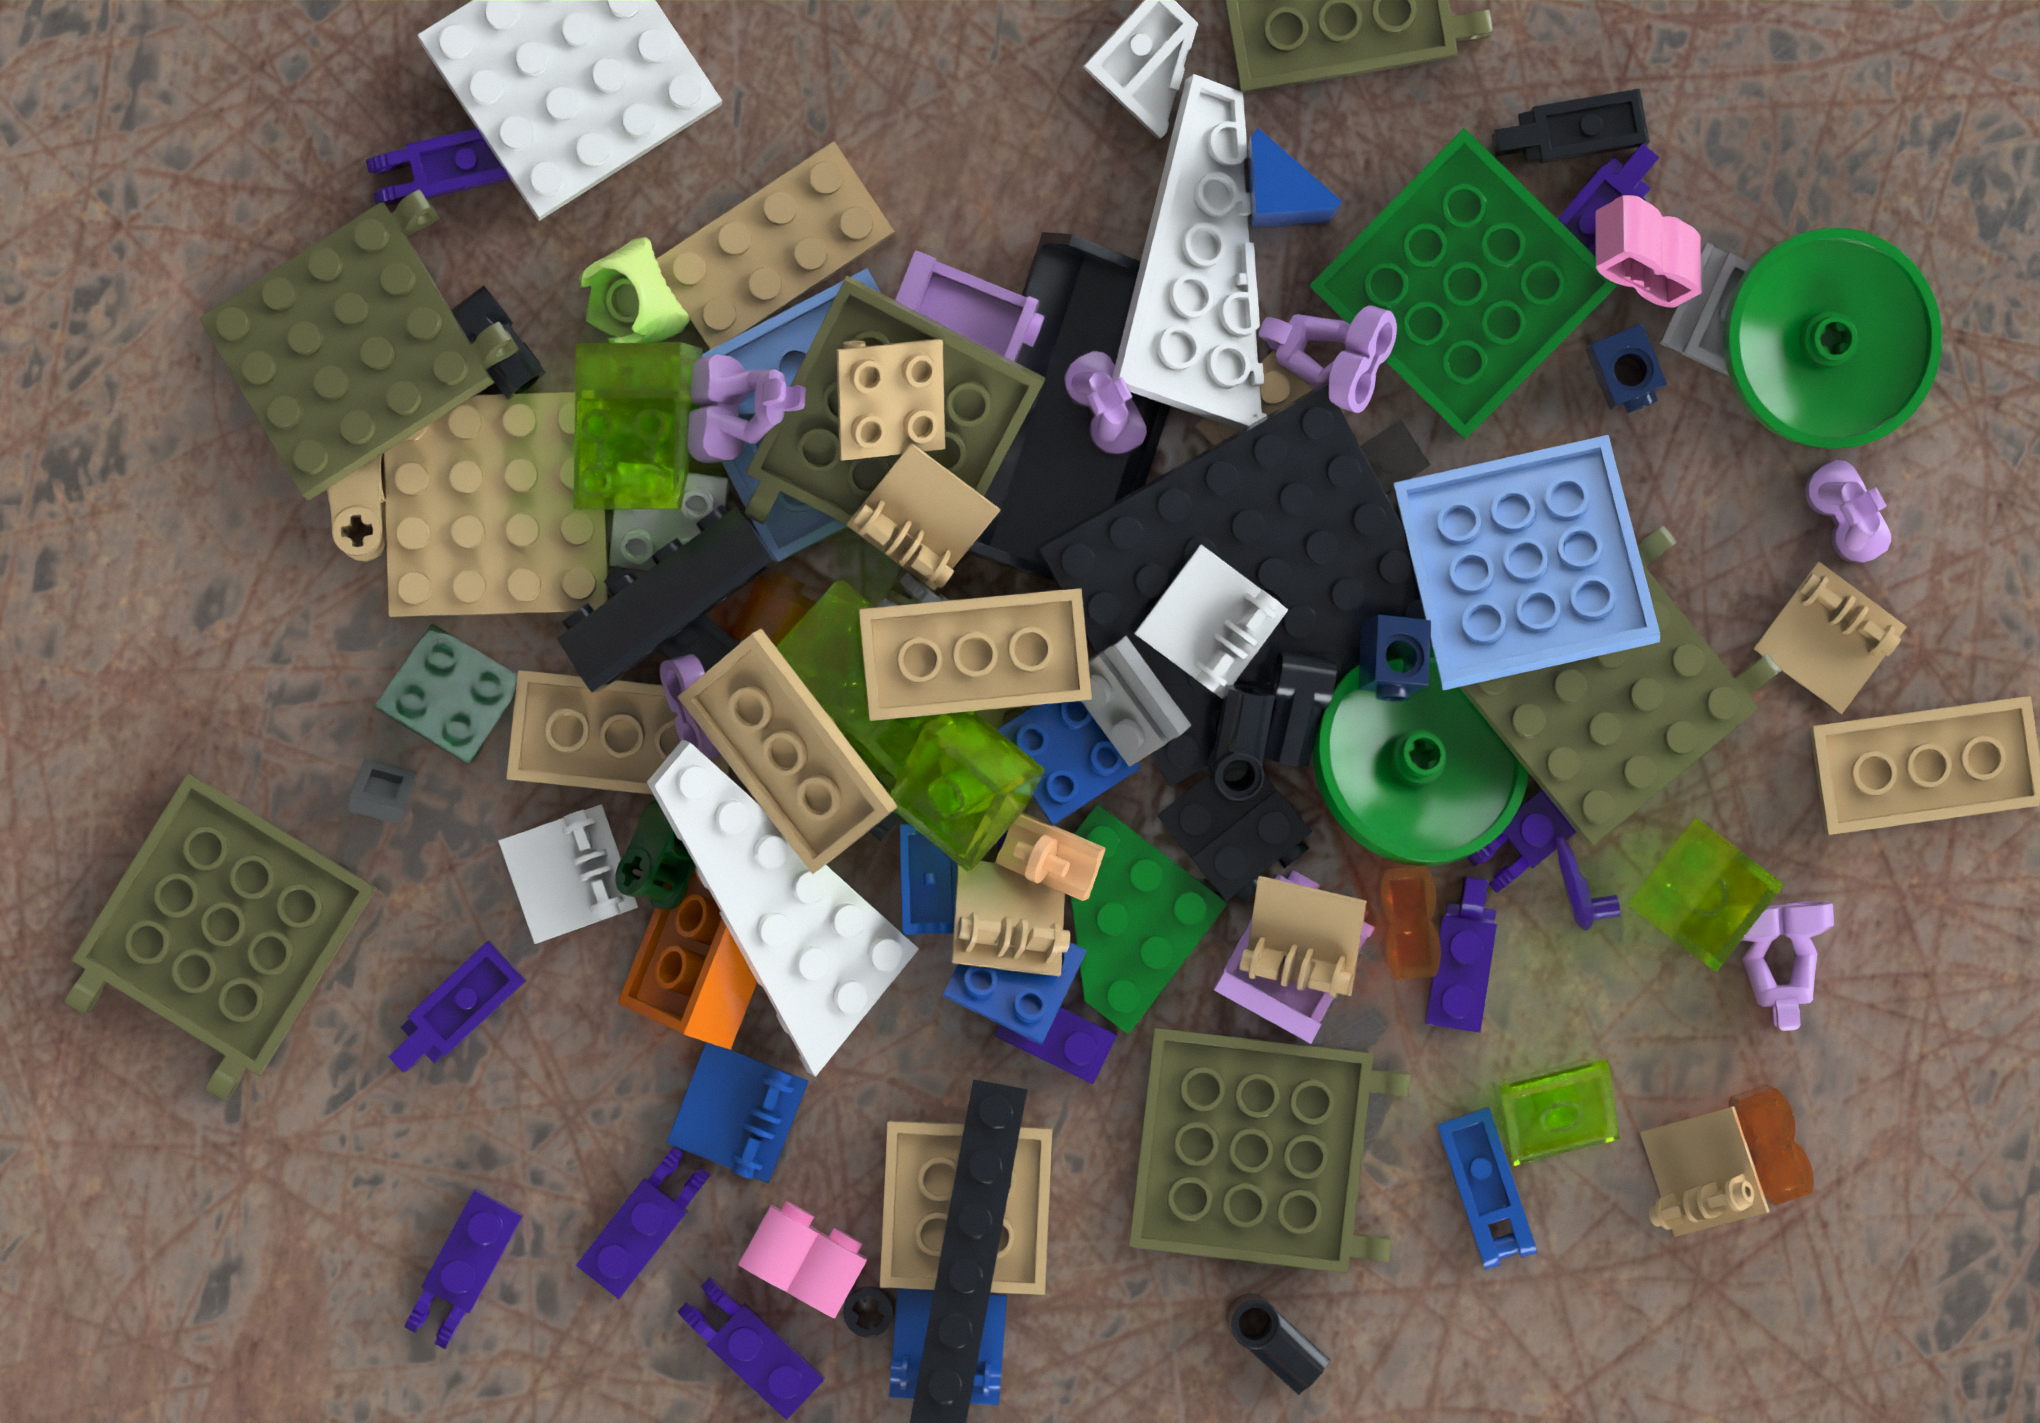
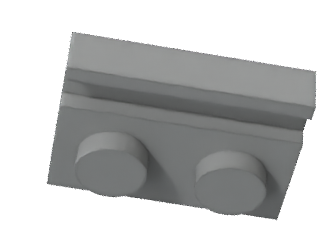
M1708 242L1704 244L1701 250L1702 293L1675 307L1659 344L1664 347H1670L1688 358L1729 376L1723 349L1725 315L1736 285L1752 263L1732 253H1726L1715 248L1714 245Z
M1127 636L1088 660L1092 700H1082L1081 702L1129 767L1161 748L1173 738L1179 737L1191 726L1190 722Z

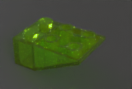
M682 342L576 344L574 510H681L692 456L687 445L689 414L692 410L700 409V406L695 405L691 400L692 370L696 360L702 358V348Z
M838 578L776 648L827 715L835 721L837 728L854 750L872 768L898 780L957 713L869 721L858 609L875 607L846 581Z

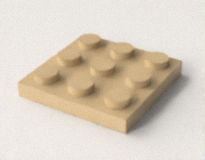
M887 1121L880 1287L934 1290L965 1124ZM1020 1128L991 1286L992 1293L1045 1295L1052 1128Z

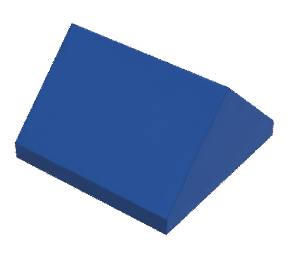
M1258 128L1251 135L1247 148L1248 187L1252 210L1250 214L1251 228L1328 224L1336 215L1342 201Z

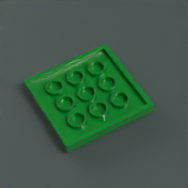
M1463 128L1309 286L1349 324L1352 323L1355 316L1364 307L1369 305L1391 311L1396 319L1397 334L1393 349L1386 362L1466 439L1619 284L1602 276L1596 268V257L1489 151Z

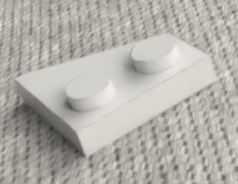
M1143 0L1082 67L1157 139H1161L1167 133L1169 115L1176 91L1179 90L1185 71L1184 64L1188 50L1192 47L1198 22L1175 0Z

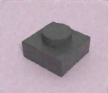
M364 759L349 796L348 811L402 824L416 787L417 772Z

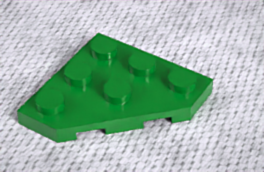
M1096 804L1074 833L1106 848L1089 899L1081 901L1071 896L1077 946L1087 950L1080 965L1083 993L1086 1003L1129 1035L1228 903L1099 804Z

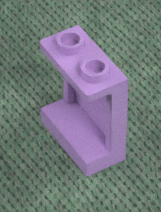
M917 250L913 254L895 301L1014 362L1017 361L1023 343L1031 347L1034 346L1045 316L1036 313L1039 300L1030 296L1028 298L952 268L938 262L936 258Z
M1291 870L1287 879L1279 874H1275L1273 877L1275 880L1318 890L1321 886L1294 870ZM1365 910L1364 920H1365V918L1367 917V915H1368V913H1369V912L1366 911V910ZM1251 917L1212 989L1311 1044L1322 1025L1320 1022L1334 998L1330 997V993L1310 989L1308 986H1305L1304 990L1297 989V984L1289 982V985L1286 987L1281 985V980L1279 979L1272 980L1260 976L1252 979L1249 978V972L1240 970L1243 951L1248 949ZM1363 922L1359 951L1375 928L1366 922Z

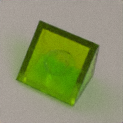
M1595 1056L1492 1082L1513 1166L1620 1139L1610 1067L1605 1058Z

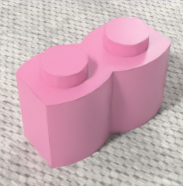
M1623 195L1596 210V268L1606 279L1623 286L1634 287L1644 299L1660 306L1675 308L1702 293L1701 237L1692 226L1679 218L1671 216L1662 217L1656 207L1642 198L1633 195Z
M785 1201L782 1209L771 1204L738 1265L835 1319L867 1261V1257L858 1252L862 1243L836 1228H833L830 1236L810 1226L814 1216L790 1202Z

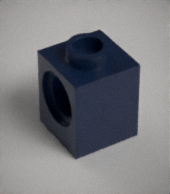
M1642 323L1592 343L1585 349L1610 410L1624 405L1628 414L1658 401L1655 391L1662 389L1667 385V382ZM1630 358L1639 364L1642 377L1638 385L1626 386L1617 380L1614 367L1618 359Z
M1378 614L1361 624L1358 689L1376 691V699L1401 702L1408 701L1409 695L1427 687L1429 683L1431 620ZM1387 648L1394 649L1400 654L1403 660V670L1401 673L1392 670L1388 666L1385 658Z

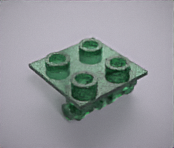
M432 623L374 708L468 765L470 761H476L485 746V739L515 697L517 674Z

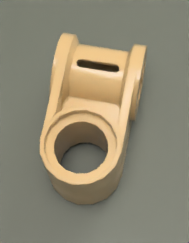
M381 454L327 489L334 542L341 551L356 561L367 562L374 560L383 554L387 547L384 456ZM363 522L366 527L373 531V534L365 536L363 546L359 547L348 536L349 533L357 532L358 523Z

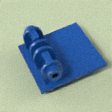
M1081 701L1033 706L992 733L1051 826L1141 768L1138 762L1130 767Z
M1070 942L1067 953L1062 952L1060 977L958 964L942 996L1042 1045L1087 950Z
M706 1042L666 1143L731 1168L732 1172L750 1179L753 1177L769 1183L809 1081L733 1050Z
M897 1288L889 1397L914 1399L934 1290ZM990 1294L970 1404L999 1406L1007 1295Z

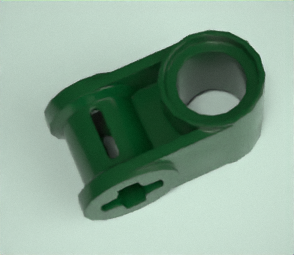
M656 799L650 802L641 813L639 824L628 849L617 866L615 883L617 889L623 895L629 897L641 895L650 899V902L656 908L668 911L674 909L682 902L696 865L683 842L677 838ZM633 870L642 871V877L633 874ZM662 882L670 884L671 889L668 890L661 887Z

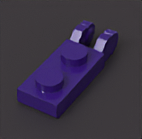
M477 128L406 144V149L380 154L366 160L368 173L385 174L411 165L414 182L387 186L374 192L376 205L382 202L388 206L398 204L406 196L417 190H421L426 199H431L511 180Z
M1540 789L1519 807L1510 824L1497 838L1466 858L1475 867L1490 859L1495 854V851L1507 840L1520 854V857L1509 866H1504L1489 882V885L1497 893L1521 875L1529 866L1534 868L1557 849L1556 837L1559 834L1563 835L1567 841L1576 833V830L1545 792Z
M675 1146L649 1179L645 1177L575 1265L617 1299L621 1298L688 1212L685 1208L711 1176L703 1168H700L698 1172H694L684 1184V1190L676 1200L658 1188L667 1175H671L681 1163V1157L684 1153Z
M475 1189L421 1286L424 1288V1291L415 1304L404 1327L416 1333L418 1328H421L429 1315V1309L436 1296L446 1300L455 1306L447 1320H444L436 1333L437 1339L435 1340L436 1345L446 1349L466 1313H471L524 1215Z
M709 1277L701 1285L705 1295L732 1317L720 1330H717L698 1308L686 1302L677 1311L678 1314L701 1337L708 1341L706 1345L787 1420L824 1381L825 1377L746 1303L741 1305L722 1286Z

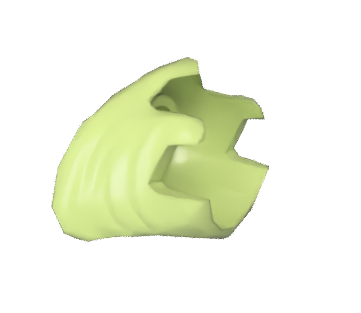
M647 237L631 240L610 255L592 263L580 274V287L591 286L586 322L602 332L614 336L607 338L611 345L624 347L660 342L681 333L690 321L688 313L676 300L675 295L671 292V288L666 285V279L661 275V269L655 259L651 241Z

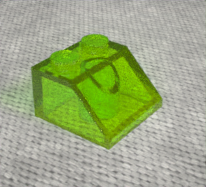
M975 711L947 713L938 716L924 725L890 797L898 806L894 810L898 815L968 872L980 862L1026 809L1045 769Z
M1695 816L1626 907L1670 941L1714 972H1717L1785 884Z

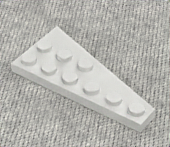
M1193 74L1185 80L1112 380L1115 381L1123 377L1129 391L1232 428L1243 430L1266 417V413H1262L1260 385L1264 384L1263 363H1258L1256 330L1260 327L1255 251L1254 243L1249 242L1248 215L1252 213L1250 193H1246L1243 162L1248 157L1244 100L1241 91Z
M682 739L647 781V784L677 838L683 842L695 863L699 878L704 887L709 889L721 910L719 914L757 983L763 986L777 1012L776 1017L784 1031L790 1035L799 1051V1058L807 1073L816 1077L919 948L827 865L812 874L761 806L693 744Z

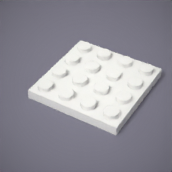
M472 0L418 34V41L538 221L722 106V99L656 0Z

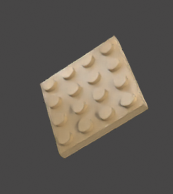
M602 391L514 394L509 400L504 394L474 395L384 452L389 617L575 612L587 603L590 604L593 610H596L609 600V593L606 590L609 586L604 583L609 575L604 393Z

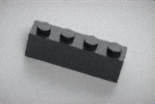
M723 505L719 506L696 523L701 533L683 545L678 538L674 539L651 556L656 566L638 578L632 570L606 589L612 598L599 608L593 610L590 604L587 603L562 622L567 631L557 639L591 693L605 689L778 562L749 520L743 515L740 508L735 507L727 512Z

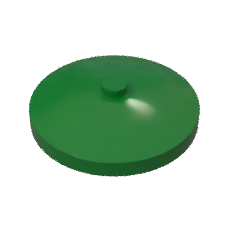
M1849 228L1811 230L1788 237L1762 253L1743 274L1730 298L1723 327L1724 358L1731 383L1738 397L1754 418L1767 429L1790 442L1802 446L1819 449L1857 447L1876 441L1901 426L1914 414L1930 391L1937 374L1942 352V324L1939 308L1934 293L1920 269L1907 255L1888 241L1876 235Z
M1430 647L1428 686L1409 695L1408 701L1391 702L1376 699V691L1359 690V665L1345 675L1334 687L1328 708L1321 711L1313 745L1314 770L1320 792L1328 809L1342 828L1358 843L1375 854L1394 862L1414 866H1437L1461 860L1479 851L1497 838L1510 824L1520 807L1527 787L1529 773L1459 687L1442 691L1433 649ZM1394 649L1386 651L1385 658L1388 666L1392 670L1401 673L1403 670V660L1400 654Z

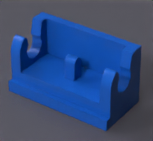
M956 823L900 824L902 934L954 933L957 882Z

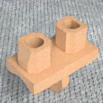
M1017 810L1011 814L1007 836L995 863L1026 876V879L1045 884L1084 901L1089 899L1106 848Z

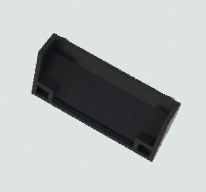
M1042 232L1022 296L1027 298L1030 296L1039 300L1036 313L1045 316L1034 346L1031 347L1023 343L1016 363L1045 377V380L984 495L987 500L1001 510L966 552L967 554L1056 583L1036 547L1145 485L1170 405L1130 392L1133 396L1131 399L1145 422L1147 434L1143 443L1138 448L1123 455L1111 456L1099 451L1092 443L1089 429L1093 415L1090 409L1075 404L1068 397L1064 387V377L1067 369L1077 358L1092 351L1102 352L1111 358L1114 365L1116 364L1141 261L1073 234Z

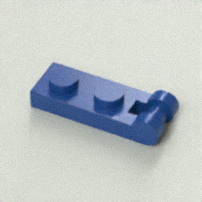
M1485 1107L1437 1123L1436 1127L1484 1270L1500 1266L1501 1259L1520 1254L1521 1258L1536 1254L1537 1248L1490 1108ZM1508 1218L1512 1233L1493 1239L1488 1225Z

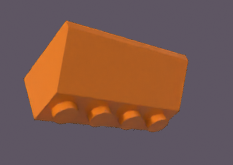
M696 867L689 881L686 895L678 906L668 911L655 907L617 1003L679 1033L731 1050L757 981L719 914L721 910L711 892L704 887L699 878ZM665 883L663 888L669 890L671 885Z

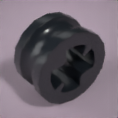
M874 1286L861 1287L853 1291L848 1297L844 1307V1320L848 1328L856 1335L865 1338L876 1337L884 1333L889 1327L894 1313L893 1303L889 1295L882 1289ZM867 1297H873L880 1301L878 1311L884 1315L883 1320L877 1325L874 1320H871L870 1327L858 1323L860 1313L853 1308L859 1299H862L863 1303L866 1304Z

